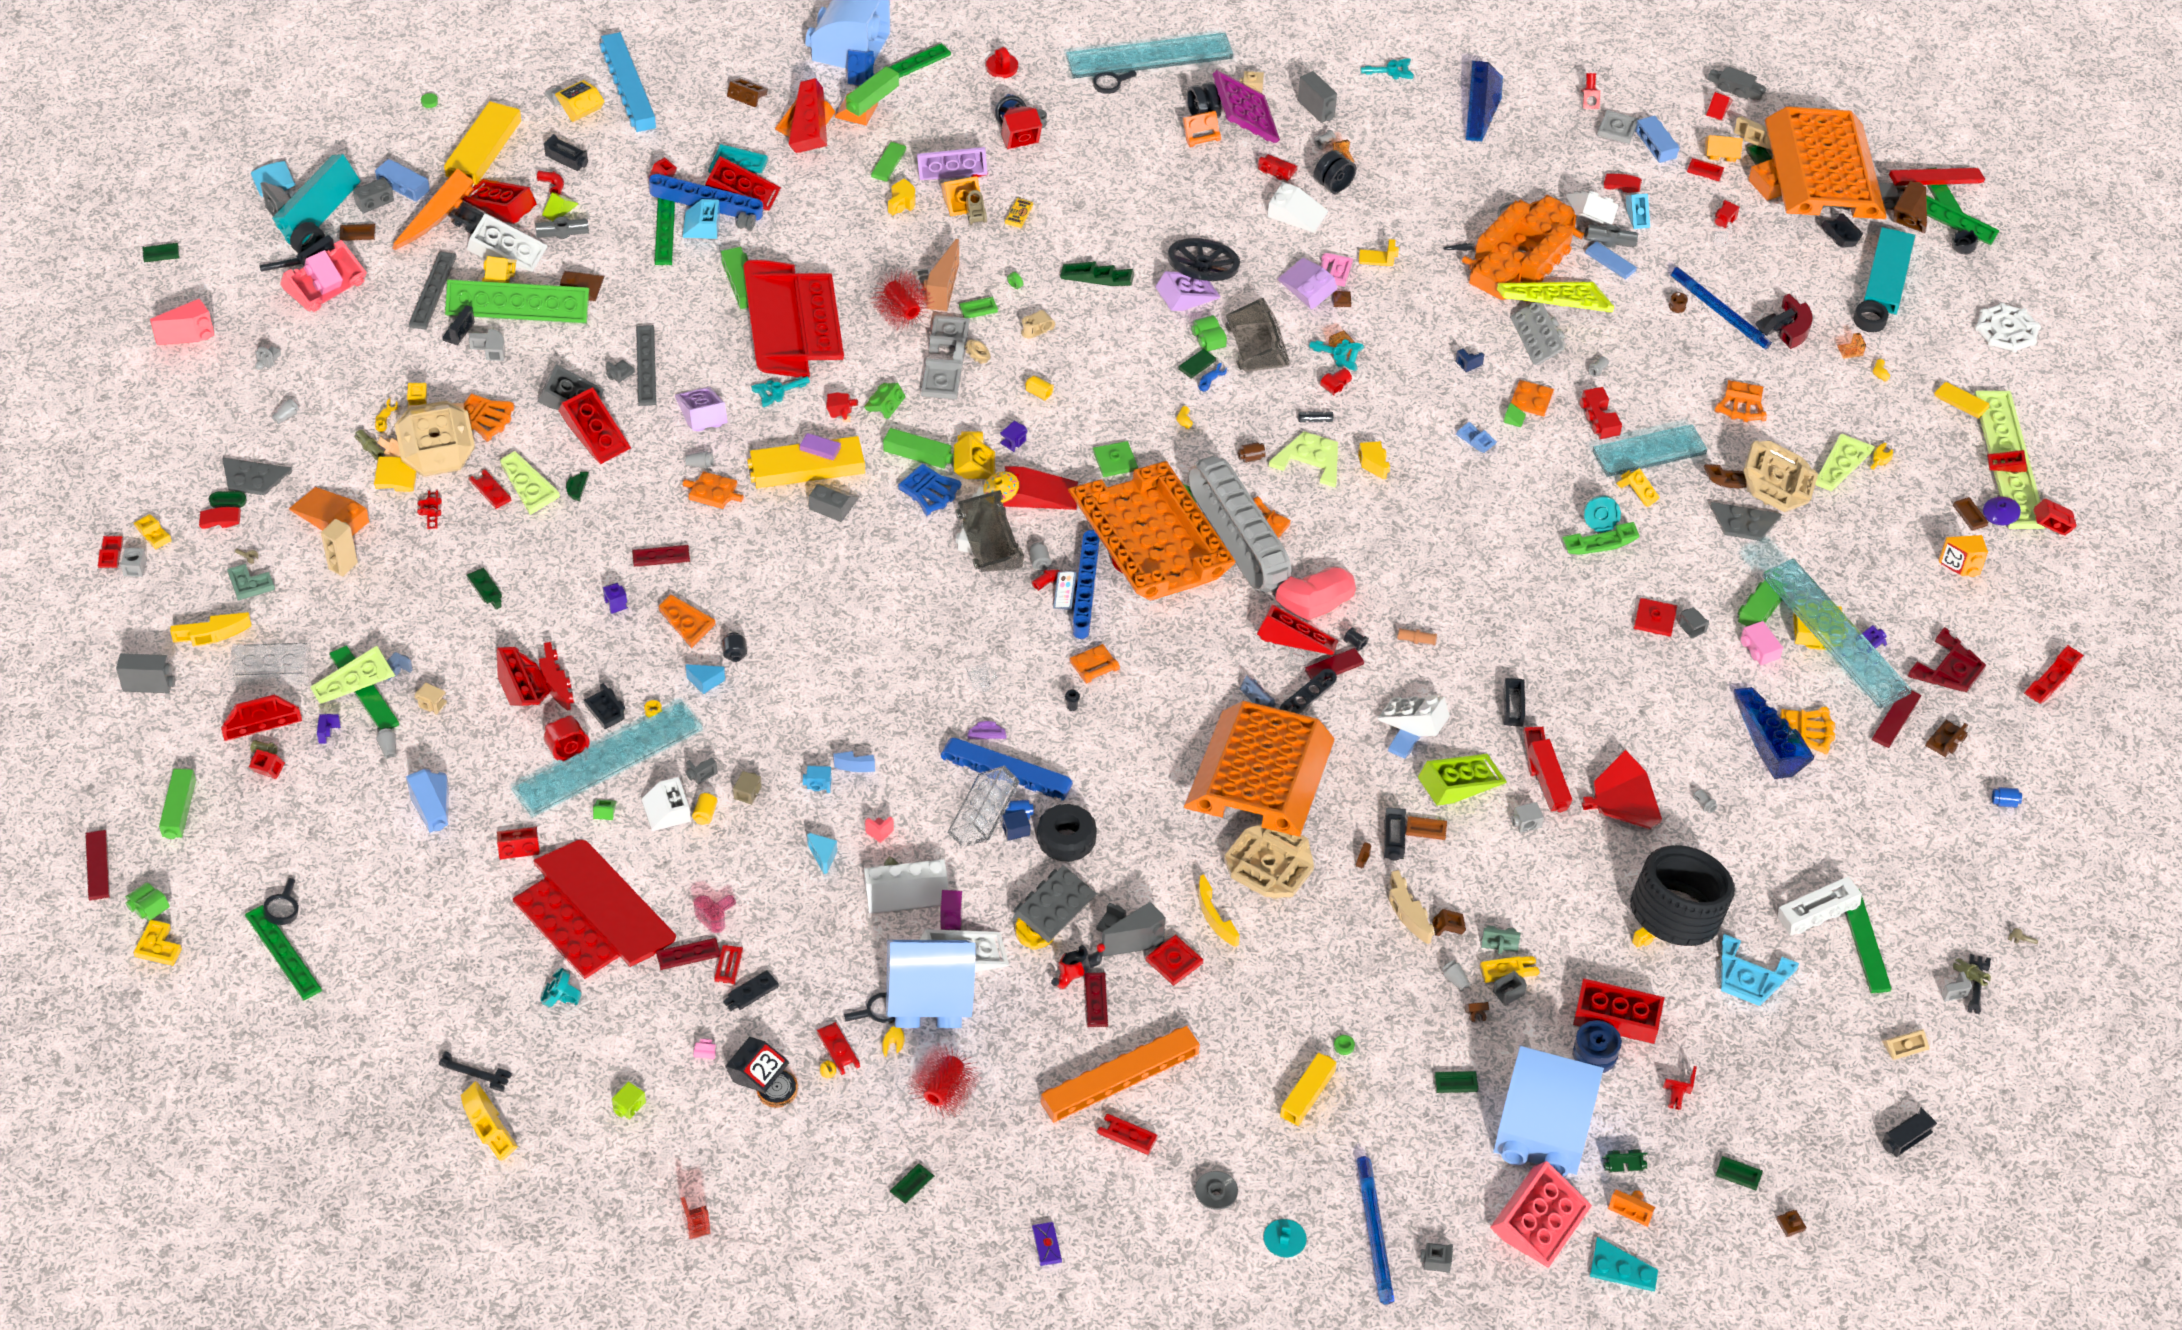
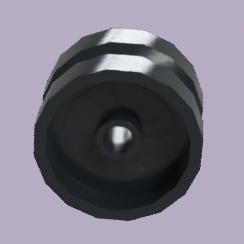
M1213 82L1204 83L1201 87L1199 85L1188 87L1186 95L1191 115L1214 110L1216 111L1217 118H1220L1222 112L1221 99Z
M1331 150L1319 160L1314 169L1313 177L1316 182L1324 186L1329 192L1337 194L1351 184L1356 175L1357 167L1355 163L1345 158L1339 151Z

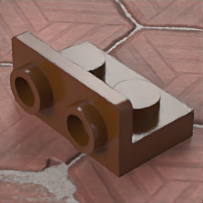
M738 78L730 81L727 97L756 107L759 98L767 95L768 88Z
M1946 719L1926 742L1925 746L1946 758L1949 753L1953 754L1959 745L1957 743L1959 741L1963 743L1968 736V732H1966L1968 724L1964 723L1960 728Z

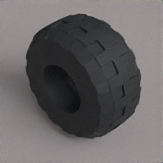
M1056 805L1046 810L1039 819L1037 840L1040 849L1047 856L1057 861L1072 862L1080 860L1092 851L1096 843L1097 827L1095 819L1087 810L1078 805ZM1072 830L1075 833L1071 835H1065L1059 833V831Z

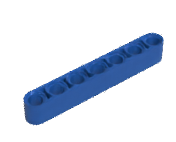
M653 174L649 177V193L654 197L689 206L695 205L701 199L719 200L720 214L738 218L740 212L743 211L747 215H756V221L763 217V203L759 199L660 174Z
M1094 530L1086 531L1082 539L1073 616V635L1078 639H1085L1090 633L1100 541Z
M950 738L941 752L943 760L947 759L952 761L953 764L962 767H970L971 770L987 773L988 776L997 779H1005L1008 783L1025 786L1024 788L1042 792L1043 795L1052 798H1060V801L1065 800L1073 785V781L1065 775L958 738Z

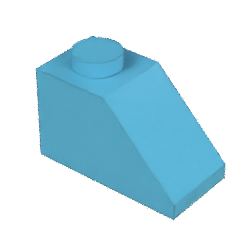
M1648 193L1627 195L1626 208L1633 229L1650 228Z

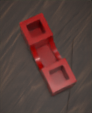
M1604 387L1583 390L1582 398H1580L1579 402L1581 408L1586 411L1587 420L1592 423L1594 434H1597L1599 439L1620 436L1622 423L1617 413L1603 412L1607 410L1609 404V397Z

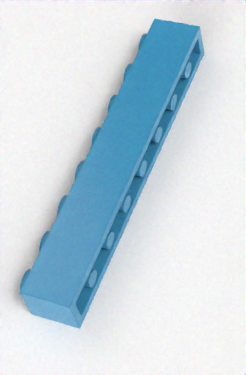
M621 32L601 36L600 50L601 53H604L605 63H609L608 70L610 74H613L614 85L617 84V93L622 95L621 103L623 106L626 105L625 112L627 117L630 116L631 127H634L636 132L655 129V115Z

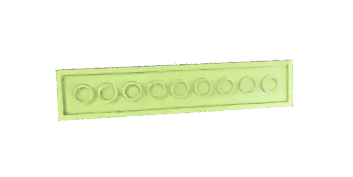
M1975 391L1974 396L1989 403V408L1979 417L1989 454L2025 451L2027 472L1994 471L2000 496L2015 500L2021 509L2020 517L2016 522L2009 524L2008 529H2045L2044 526L2037 524L2036 515L2033 510L2041 501L2011 391Z

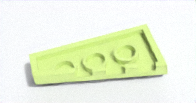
M1840 434L1817 477L1815 485L1833 491L1874 451L1875 446Z
M515 451L500 459L504 472L529 515L560 497L559 492Z
M375 646L310 688L319 703L322 704L394 677L395 674L378 646Z

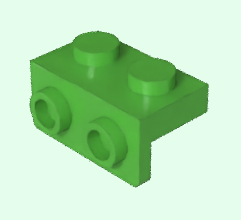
M882 383L878 386L874 395L869 398L864 408L869 412L881 411L884 418L889 419L906 396L898 383Z

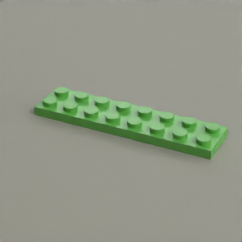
M447 280L445 315L458 316L459 312L467 305L473 307L474 317L587 324L590 289L585 287Z

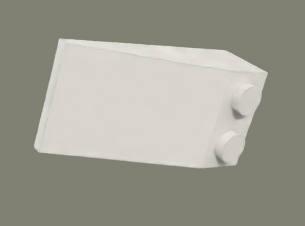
M484 214L469 239L467 250L486 259L487 256L517 260L516 267L533 272L548 245Z
M925 929L920 940H970L975 942V972L1009 966L1000 932ZM994 937L997 938V942H998V945H999V949H1000V953H1001V956H1002V960H1003V961H1000V957H999V953H998V950H997V946H996V942H995Z

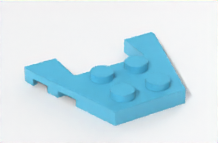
M1724 934L1721 949L1722 992L1761 1006L1798 969L1799 963L1781 957L1775 972L1737 958L1735 955L1741 940Z

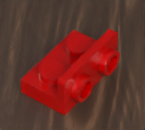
M1269 154L1265 158L1260 157L1258 163V170L1285 181H1289L1298 167Z
M537 826L497 831L499 859L539 855Z

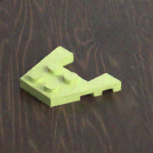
M1304 431L1269 461V466L1284 471L1289 460L1295 459L1325 469L1320 478V483L1336 487L1338 442Z

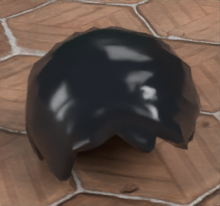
M1964 229L1959 230L1955 233V238L1951 240L1953 249L1965 255L1974 252L1978 245V236L1975 235L1973 230H1970V232Z

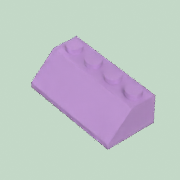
M985 147L917 154L920 180L968 177L972 174L987 175Z

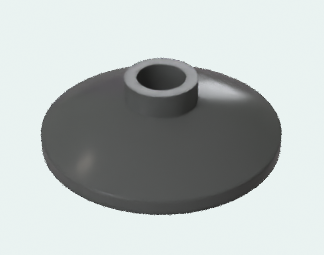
M1211 1171L1203 1174L1198 1179L1195 1186V1194L1198 1201L1205 1207L1221 1210L1235 1202L1238 1196V1186L1229 1174L1221 1171ZM1217 1191L1220 1193V1195H1214L1212 1193Z

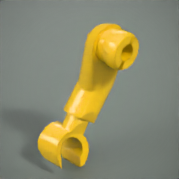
M389 398L386 403L387 407L376 416L375 428L378 432H384L387 429V418L391 415V411L398 409L397 401L394 407H390L391 400Z

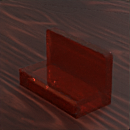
M681 1197L682 1217L689 1240L711 1234L706 1205L689 1210L685 1197Z

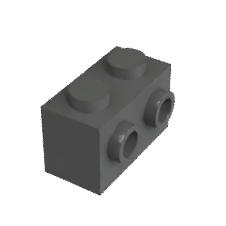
M384 177L353 189L355 204L363 214L394 201L392 187Z

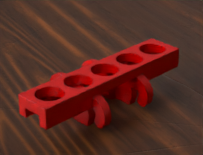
M438 490L436 492L428 491L427 499L419 500L417 503L420 506V509L417 510L418 515H427V529H437L438 517L442 514V511L438 510V505L442 503V499L438 498ZM430 522H435V526L431 527Z

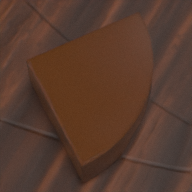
M1364 842L1356 862V867L1362 869L1366 865L1371 854L1372 846L1370 843Z

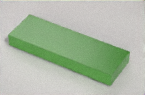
M890 142L871 173V178L887 182L904 155L906 146Z

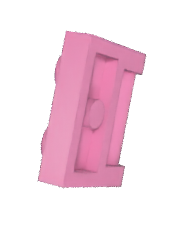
M1324 253L1321 259V267L1327 270L1328 264L1333 263L1330 274L1335 278L1336 285L1345 287L1353 264V258Z

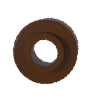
M1263 443L1240 445V449H1238V458L1243 460L1244 463L1258 461L1266 456Z

